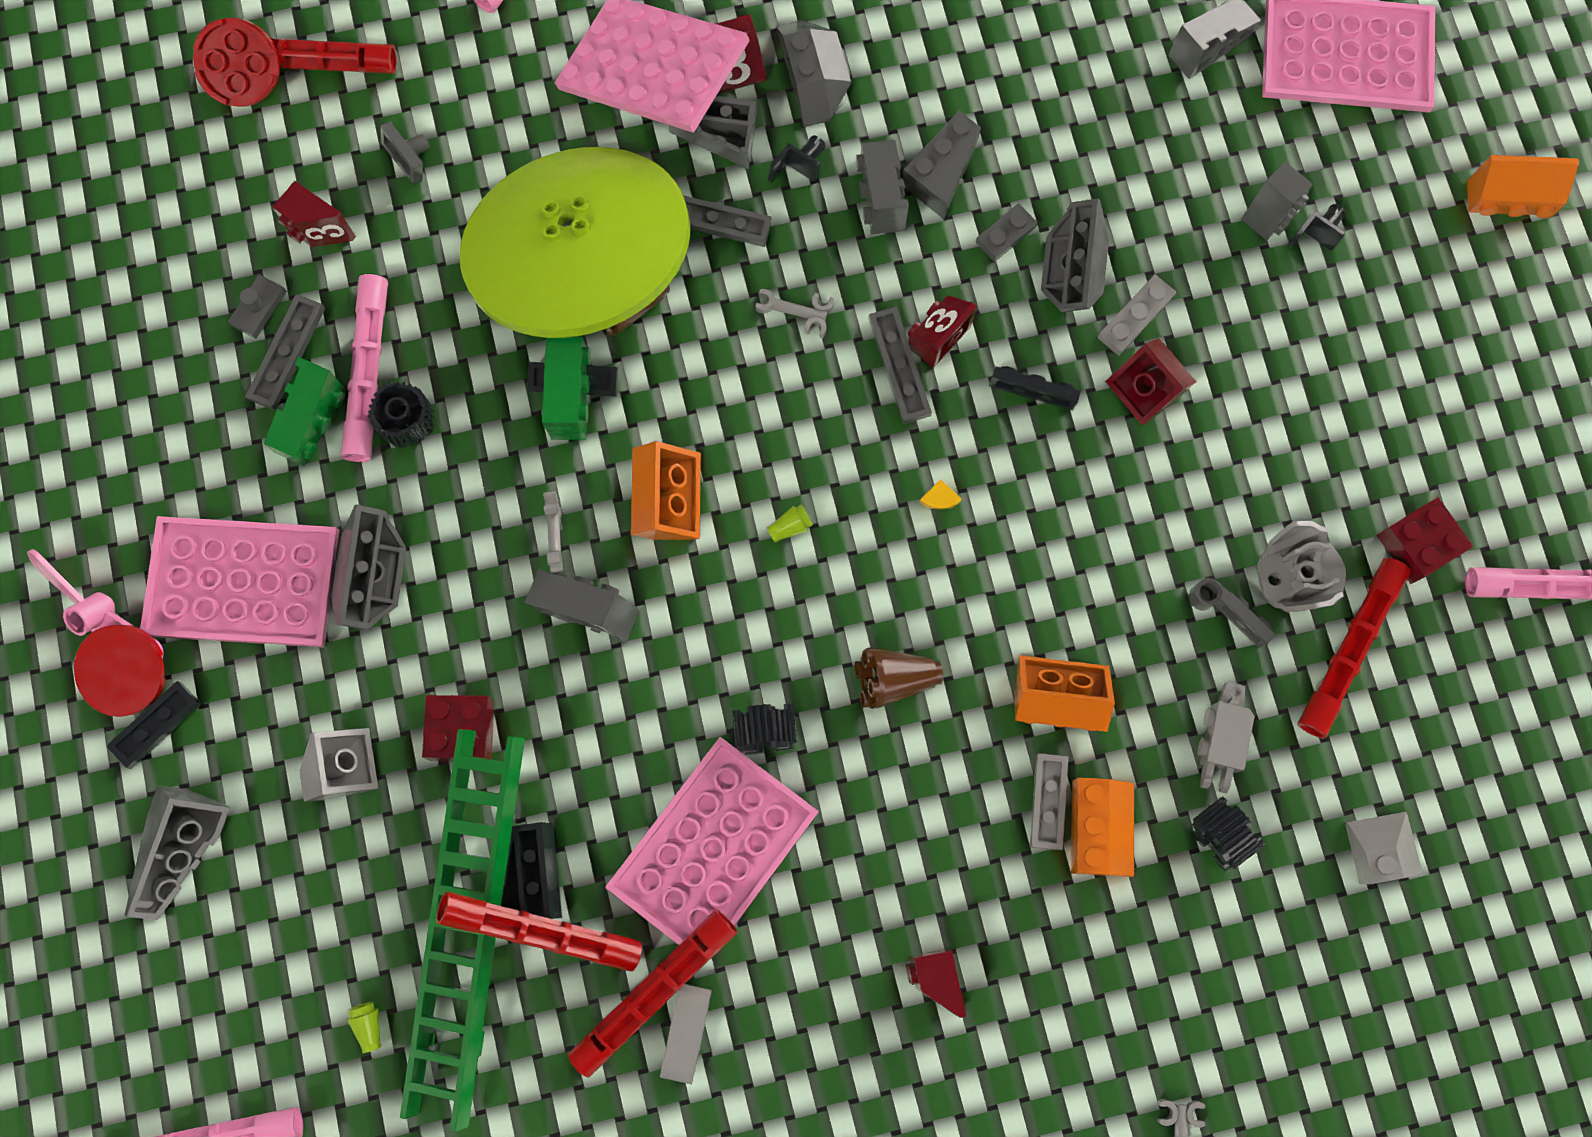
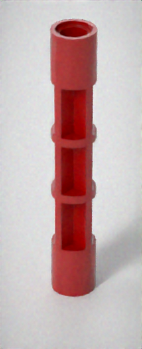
M271 38L279 55L280 68L394 74L396 71V49L391 44Z
M1393 558L1382 559L1367 588L1368 594L1355 619L1350 621L1348 625L1349 630L1339 650L1330 659L1331 665L1318 690L1313 692L1297 723L1303 731L1318 738L1324 739L1327 737L1342 708L1341 702L1354 677L1359 675L1361 671L1360 665L1373 640L1377 639L1380 634L1379 628L1391 605L1396 603L1411 574L1410 567L1403 562Z
M448 891L443 894L436 914V923L439 925L472 933H480L516 944L529 945L630 972L637 968L641 958L642 943L639 940L592 930L565 921L561 922L522 910L518 911Z
M715 909L652 973L568 1053L571 1064L580 1074L587 1078L591 1077L653 1014L738 933L735 926L722 912Z

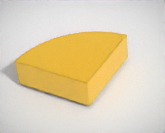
M941 479L920 499V503L930 509H950L962 501V498Z

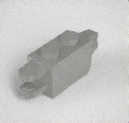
M1232 682L1224 683L1218 702L1211 705V708H1207L1203 724L1207 726L1205 738L1202 737L1199 742L1197 752L1201 756L1200 764L1203 765L1200 787L1209 788L1212 783L1214 768L1222 770L1219 792L1227 794L1230 789L1233 773H1238L1245 769L1255 716L1250 709L1244 708L1245 686Z

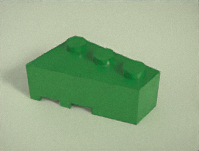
M579 336L546 338L542 424L551 440H587L588 405L586 404V393H589L590 383L589 376L586 375V365H590L591 352L590 347H586L583 338Z
M298 356L295 365L300 368L294 384L287 383L285 392L289 393L285 407L283 410L277 409L264 444L272 452L305 466L306 462L315 455L317 442L321 435L325 434L330 428L331 417L336 408H340L343 404L346 389L330 370Z

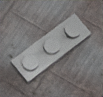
M1154 274L1099 333L1097 338L1120 356L1174 298L1177 292Z
M1036 754L1030 834L1031 848L1063 850L1068 756Z

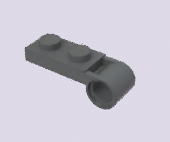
M1206 578L1191 588L1188 598L1190 604L1195 609L1204 611L1215 606L1258 648L1268 644L1276 636L1271 631V625L1264 618L1257 617L1248 609L1249 604L1245 599L1229 592L1217 580ZM1200 588H1205L1211 593V601H1206L1201 597Z

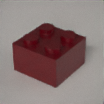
M1439 497L1376 535L1393 559L1399 560L1410 567L1411 574L1408 578L1410 584L1425 578L1474 547Z
M426 695L422 758L429 761H453L458 729L476 731L472 757L492 759L494 700L489 696Z

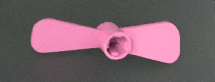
M31 549L27 551L29 560L34 567L75 603L63 612L64 622L71 632L82 636L105 626L132 625L115 614V604L109 596L96 592L84 599L36 550ZM155 640V641L158 643V645L160 646V648H161V650H162V652H163V647H162V645L160 644L159 641Z

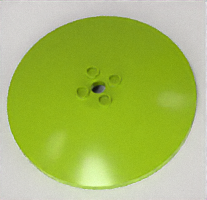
M582 147L556 152L536 159L515 170L495 185L481 200L469 218L463 233L460 246L462 276L472 298L481 310L495 322L508 329L526 335L545 338H566L594 333L612 327L637 314L653 302L671 283L679 271L688 249L690 239L689 213L677 183L661 166L648 158L627 150L609 147ZM573 221L570 226L562 227L564 223Z

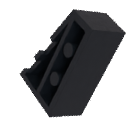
M538 822L512 826L501 901L502 907L526 911L530 914L549 919L562 918L553 823Z

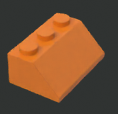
M1491 155L1467 180L1468 212L1480 213L1483 216L1508 214L1510 217L1537 215L1538 218L1552 217L1567 204L1579 166V158Z
M658 441L632 449L631 535L652 540L700 539L701 453Z
M1019 655L1014 700L1015 721L1108 732L1115 704L1109 666Z
M1076 778L1072 780L1071 874L1134 877V783L1097 778Z

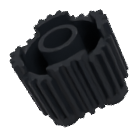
M388 381V385L383 383L382 388L377 387L378 391L374 394L375 399H371L373 404L369 405L371 410L368 411L369 415L367 416L370 424L387 443L390 442L394 447L404 448L408 444L413 446L414 442L419 444V440H424V436H428L433 432L435 426L432 420L435 418L433 415L434 410L430 402L419 388L413 387L410 383L409 385L406 382H403L402 385L399 382L392 383L391 381ZM405 411L403 415H399L400 412Z
M771 704L752 705L747 707V713L744 714L739 709L732 710L735 748L739 749L740 753H745V755L764 753L763 748L767 747L775 749V752L794 750L793 744L797 742L793 704H784L783 710L775 709V706H771Z
M1222 796L1193 818L1192 826L1195 830L1192 834L1202 847L1208 845L1215 853L1213 856L1215 862L1222 870L1227 871L1229 868L1236 869L1262 849L1265 846V842L1260 836L1257 838L1253 836L1250 827L1252 822L1240 807L1236 805L1232 808L1227 806V799Z

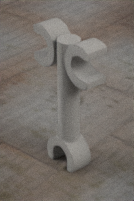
M760 289V297L767 299L769 302L764 305L756 303L755 307L758 313L765 314L771 310H776L807 318L804 329L805 334H809L812 326H819V338L825 336L827 329L825 321L827 314L833 309V297L829 298L827 305L821 306L818 304L819 294L815 293L812 298L811 308L776 299L769 290Z
M556 491L543 492L545 499L544 512L547 515L549 552H547L548 565H550V572L559 573L563 572L560 530L563 529L561 523L562 511L558 504Z
M1167 1099L1157 1101V1105L1167 1106L1170 1110L1167 1118H1157V1122L1164 1126H1170L1175 1123V1137H1188V1123L1200 1128L1205 1126L1204 1121L1194 1120L1192 1116L1196 1108L1204 1109L1205 1104L1199 1101H1191L1187 1105L1174 1104Z

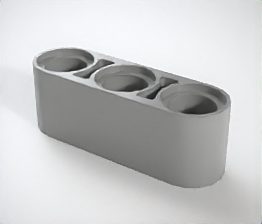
M684 984L678 991L660 1078L692 1085L712 990Z

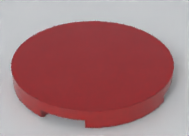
M224 18L211 22L198 34L193 45L194 73L199 84L209 96L225 105L246 107L260 103L272 93L279 78L280 60L273 41L263 29L244 19Z
M110 625L99 628L85 638L76 653L74 677L78 690L91 707L103 714L124 717L142 712L153 704L163 691L166 681L162 659L163 652L151 635L136 626Z

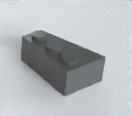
M1227 0L1220 6L1183 24L1178 34L1172 40L1173 46L1168 56L1186 77L1191 79L1253 36L1261 19L1244 0Z
M716 96L694 133L668 125L670 133L749 170L757 122L756 101Z
M958 111L903 170L902 179H904L905 189L943 219L946 217L948 208L975 150L981 130L980 126L961 111Z
M896 140L861 143V153L856 155L857 172H862L863 181H859L861 198H866L867 207H863L864 224L870 225L871 235L905 231L909 204L908 199L904 200L902 189H905L904 179L900 177L901 165Z
M1285 161L1266 180L1241 220L1266 241L1274 233L1279 236L1309 199L1307 195L1313 184Z
M538 569L525 600L527 605L538 612L568 623H577L590 627V630L599 634L601 631L609 633L617 638L618 641L627 643L639 609L619 595L620 590L607 584H602L601 588L593 586L594 582L580 576L573 580L567 578L568 574L564 572L549 573Z

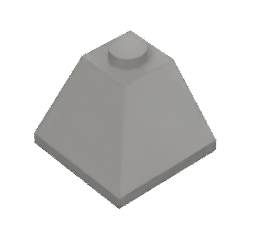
M369 728L313 732L310 734L300 768L304 802L333 799L378 789Z
M1407 812L1345 823L1360 884H1375L1422 874Z

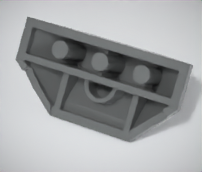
M805 20L776 26L803 127L831 121L851 85L850 75L837 32Z
M1098 198L1071 202L1066 209L1067 212L1058 220L1046 238L1041 291L1061 312L1090 309L1104 292L1109 238L1101 201Z
M356 504L347 521L339 542L331 595L336 625L368 630L398 606L406 547L397 530L390 522L385 510Z

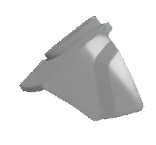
M1294 521L1269 541L1266 551L1259 559L1256 570L1263 598L1274 608H1280L1286 612H1300L1334 605L1340 598L1344 597L1346 568L1338 552L1327 541L1328 532L1326 527L1320 526L1313 521ZM1268 577L1279 578L1280 582L1273 586L1269 583Z

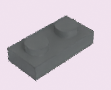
M1018 203L976 238V243L996 262L1037 227L1038 222Z

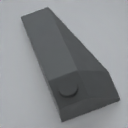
M157 786L144 826L125 910L126 917L159 919L181 889L180 884L190 870L197 868L201 862L199 858L208 846H213L219 838L230 809L228 805L187 789Z

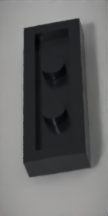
M529 362V392H543L545 363ZM586 365V375L589 376L590 383L589 393H586V395L617 397L618 367Z
M995 366L989 387L1071 411L1074 410L1081 393L1080 390L1074 389L1068 383L1060 382L1055 384L1048 382L1040 375H1024L1009 366H1002L1001 368Z
M177 681L106 747L126 768L132 769L192 714L201 703L182 682Z

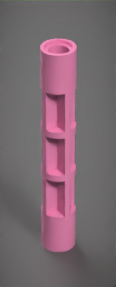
M364 274L359 276L355 309L356 323L354 342L351 348L353 353L350 381L348 382L346 421H344L341 458L353 462H368L371 460L374 428L370 424L367 415H369L368 411L371 410L369 405L373 404L371 399H375L374 394L378 391V367L382 350L381 336L388 280L386 278L373 274Z
M1471 567L1466 573L1465 589L1470 597L1592 600V570Z
M293 1107L155 1137H302L303 1119L300 1109Z

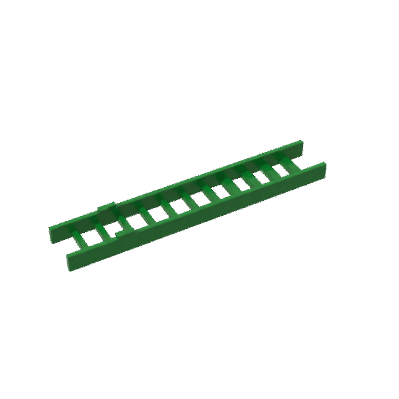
M458 729L400 1112V1118L402 1119L419 1115L422 1093L452 1100L454 1103L450 1131L454 1132L469 1126L478 1058L482 1054L485 1031H483L496 937L439 925L436 923V914L440 900L446 891L501 906L525 738L508 736L504 761L472 757L476 731ZM470 770L501 774L499 793L468 789ZM465 802L497 807L495 825L464 821ZM461 834L492 839L490 858L459 853ZM456 866L488 872L485 892L453 886ZM450 929L478 935L475 958L443 952L446 930ZM447 962L473 968L470 991L438 984L441 963ZM437 994L469 1001L465 1024L434 1017ZM434 1028L464 1034L460 1057L429 1050V1046H433L436 1033H434ZM427 1060L459 1068L456 1090L424 1083Z

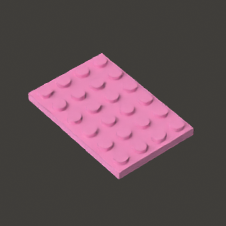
M607 0L556 79L555 85L561 91L694 133L750 40L745 32L636 1Z
M1266 0L1262 97L1429 113L1434 108L1435 6L1373 0Z
M157 516L140 629L152 637L325 647L340 530L337 527Z
M719 737L605 888L678 945L715 909L722 912L735 926L819 811L744 754L740 753L723 738Z

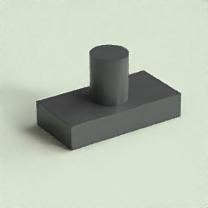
M391 122L381 125V144L412 184L423 180V163L417 155L430 149L425 136L419 134L405 141Z
M259 274L250 288L241 291V302L228 323L256 339L287 291L281 285Z

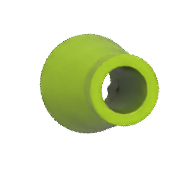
M802 504L796 508L793 505L773 524L768 526L767 530L776 543L779 540L808 532L807 528L813 526Z
M373 1001L348 1009L349 1017L347 1021L361 1046L362 1053H368L381 1048L379 1010L374 1007Z

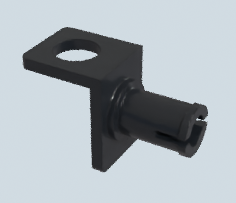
M813 135L801 150L788 143L771 163L768 181L772 183L788 165L815 182L820 169V163L815 159L826 148L825 142L820 138L815 144L814 142L818 139V136Z
M1332 204L1323 216L1314 211L1287 247L1291 249L1301 234L1305 232L1329 250H1333L1345 236V232L1337 227L1346 216L1345 209L1342 207L1336 215L1335 212L1340 205Z

